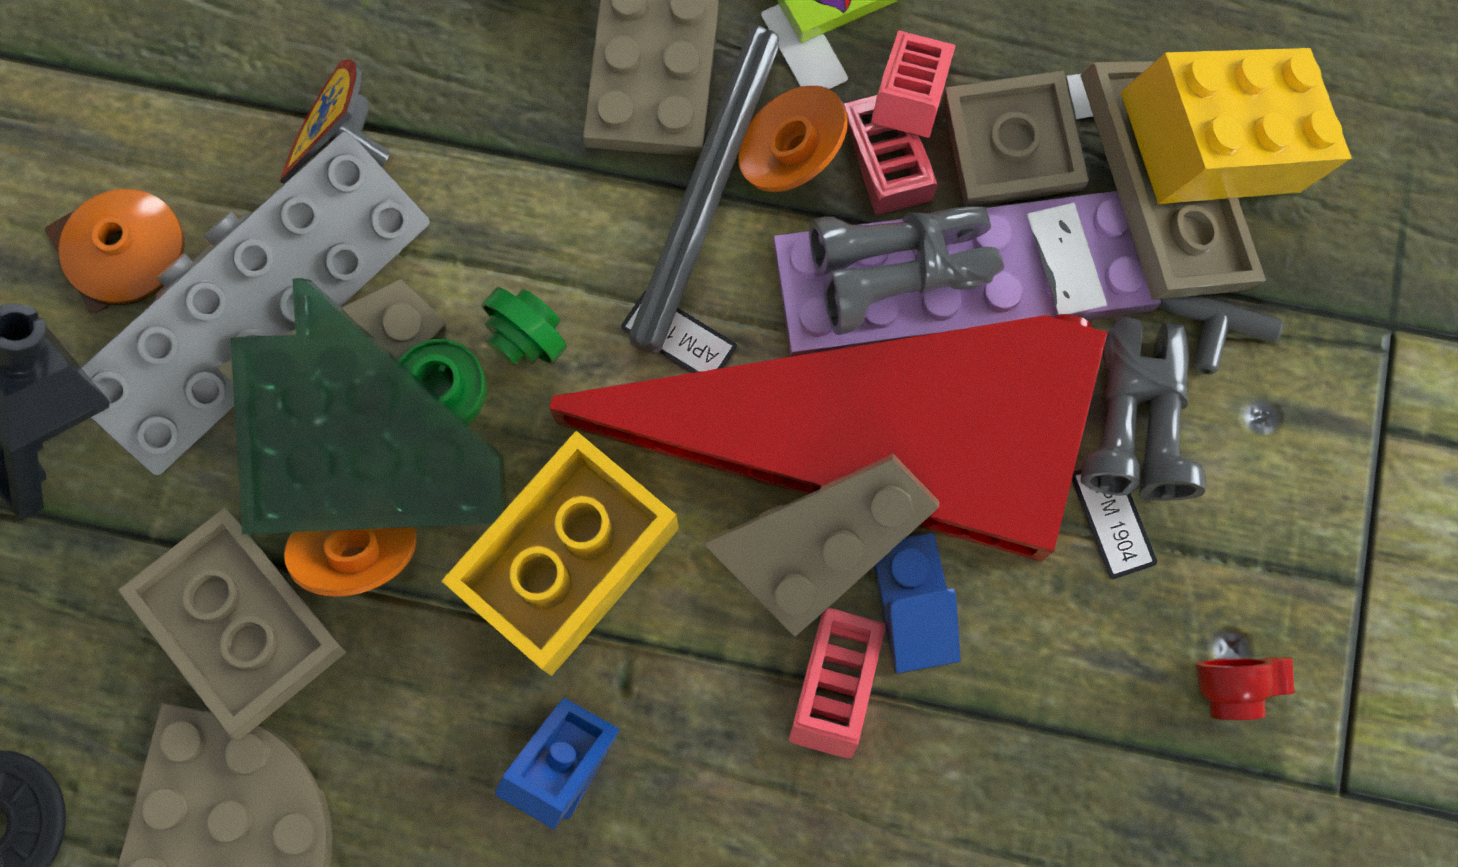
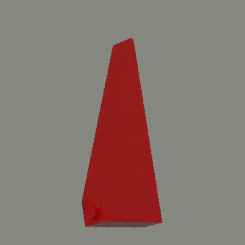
M1059 314L1055 317L1042 315L555 395L552 397L549 409L556 424L805 495L819 490L821 486L894 454L939 500V508L918 527L1042 562L1055 550L1108 332L1091 328V323L1079 316L1070 314Z

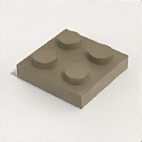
M1064 71L945 87L942 100L964 207H977L1084 191L1089 179Z

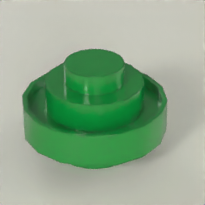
M496 287L481 304L483 310L490 317L484 323L486 328L492 333L486 342L510 364L516 366L521 359L534 364L538 358L548 364H554L567 348L566 342L555 330L561 323L560 318L548 305L531 292L522 289L515 296L503 288Z
M429 339L412 346L398 360L391 376V395L398 411L414 427L432 434L451 433L467 426L481 412L487 398V378L478 358L464 345L449 339Z

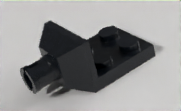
M12 303L0 306V497L18 519L22 521L44 509L41 483L46 481L47 478L38 460V451L43 449V443L108 409L110 405L108 398L49 330L44 319L38 317V311L25 304Z

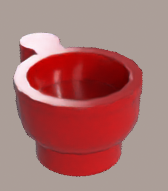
M1267 657L1261 659L1222 658L1196 662L1199 689L1202 696L1209 700L1210 717L1215 719H1261L1266 717V699L1270 696L1295 693L1293 658Z

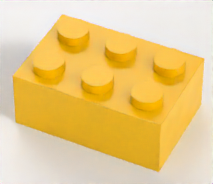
M1311 48L1165 52L1120 92L1158 204L1300 193L1352 159L1342 134L1341 124L1335 115L1321 77V70L1315 61Z
M575 431L442 579V582L538 667L550 676H553L679 530L677 515L579 432Z

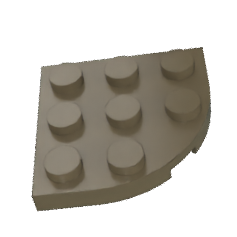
M161 703L118 867H330L333 835L328 803L323 790L319 789L313 775L301 759V754L293 745L272 730L259 724L241 740L237 741L229 736L212 712Z

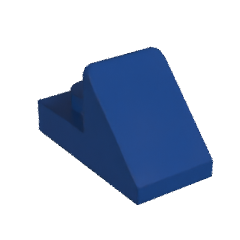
M935 533L906 537L873 567L895 674L961 661L955 589H947Z
M563 697L504 773L495 796L555 830L562 818L569 819L575 812L620 729Z

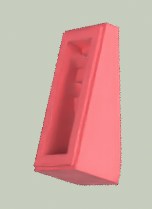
M898 31L877 94L871 123L930 138L956 45Z
M877 95L844 103L848 116L847 129L875 216L933 201L938 186L919 135L897 130L899 137L871 144L869 136L896 130L873 123L863 125L861 117L873 114ZM900 149L904 151L905 156L878 162L876 157L877 155ZM909 168L911 173L909 176L886 181L884 174Z
M829 607L821 613L788 739L791 743L842 758L850 759L853 757L860 740L886 623ZM834 635L866 644L865 653L828 644L829 636ZM823 661L859 670V677L856 678L823 669ZM820 687L852 696V704L815 695L816 688ZM810 713L847 723L846 727L810 717Z

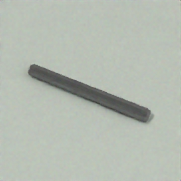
M755 26L748 32L629 333L630 344L639 350L657 354L663 347L777 54L779 36L773 30H766L760 26Z

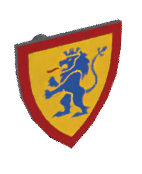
M341 60L322 88L294 140L279 180L281 183H286L328 139L332 141L344 131L350 132L381 167L387 161L390 151L362 133L369 110V102L364 96L359 95L362 80L361 67L353 60Z

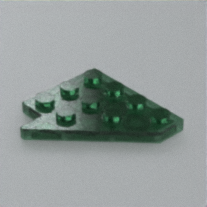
M292 278L296 335L230 338L242 534L493 524L506 509L504 456L310 279Z

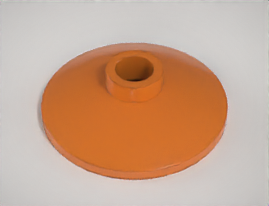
M816 85L797 87L771 100L749 123L738 151V163L743 176L754 187L768 192L790 190L814 178L833 160L844 141L848 126V116L843 102L832 90Z
M134 189L111 190L98 194L84 202L67 220L59 240V260L67 279L85 296L106 304H128L148 298L164 287L156 278L183 254L184 235L176 215L169 206L156 196ZM123 231L122 237L117 243L105 245L111 235Z
M368 497L341 500L316 510L296 526L286 542L284 560L291 578L307 591L335 597L360 594L383 585L404 569L416 548V530L409 514L395 503Z

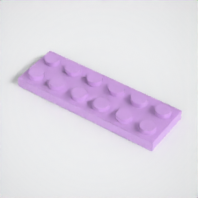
M1117 191L986 208L990 218L991 229L980 237L962 243L946 245L949 255L975 248L996 247L1004 262V270L994 276L991 283H984L969 290L946 287L923 294L917 291L885 298L869 306L863 323L858 329L841 335L834 333L829 322L824 296L825 280L828 274L819 275L815 268L810 249L809 231L774 236L773 245L790 357L1042 315L1055 317L1058 315L1027 214L1070 203H1075L1107 302V306L1070 315L1091 320L1151 312L1157 309L1161 301L1160 299L1152 300ZM898 219V220L875 222V223L860 224V225H874V224L898 223V222H903V220H902V219ZM915 250L875 256L857 261L845 269L867 268L915 260L916 252Z

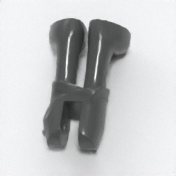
M958 207L927 214L912 212L903 217V222L874 225H850L835 217L812 219L809 224L810 249L819 275L828 274L825 280L824 296L829 322L834 333L841 335L855 331L862 325L869 306L888 297L917 291L923 294L946 287L969 290L984 283H991L994 276L1004 270V262L996 247L975 248L949 255L946 245L962 243L980 237L991 229L986 207ZM915 250L916 252L915 260L867 268L845 269L857 261L875 256Z
M1118 317L1113 328L1107 331L1103 350L1104 363L1107 369V384L1104 396L1107 412L1103 437L1099 450L1087 455L1083 460L1081 483L1089 489L1116 496L1128 495L1139 486V496L1146 500L1172 501L1202 496L1206 491V475L1202 465L1183 458L1180 450L1181 409L1188 406L1187 378L1189 351L1185 326L1163 323L1156 338L1154 357L1149 358L1140 356L1142 344L1141 321L1130 317ZM1149 403L1145 457L1140 476V466L1135 456L1136 414L1138 405Z

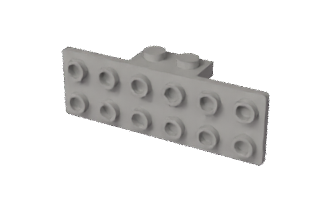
M341 132L255 211L246 212L240 218L230 211L204 235L211 245L193 261L184 253L156 278L164 286L156 293L157 299L81 367L108 398L110 405L108 409L91 418L154 475L162 474L246 396L216 367L339 309L429 225V218L350 132Z

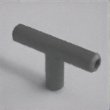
M1199 295L1160 299L1161 304L1157 307L1158 310L1203 323L1193 368L1197 372L1207 375L1214 374L1219 369L1228 330L1271 343L1279 339L1283 330L1281 319Z

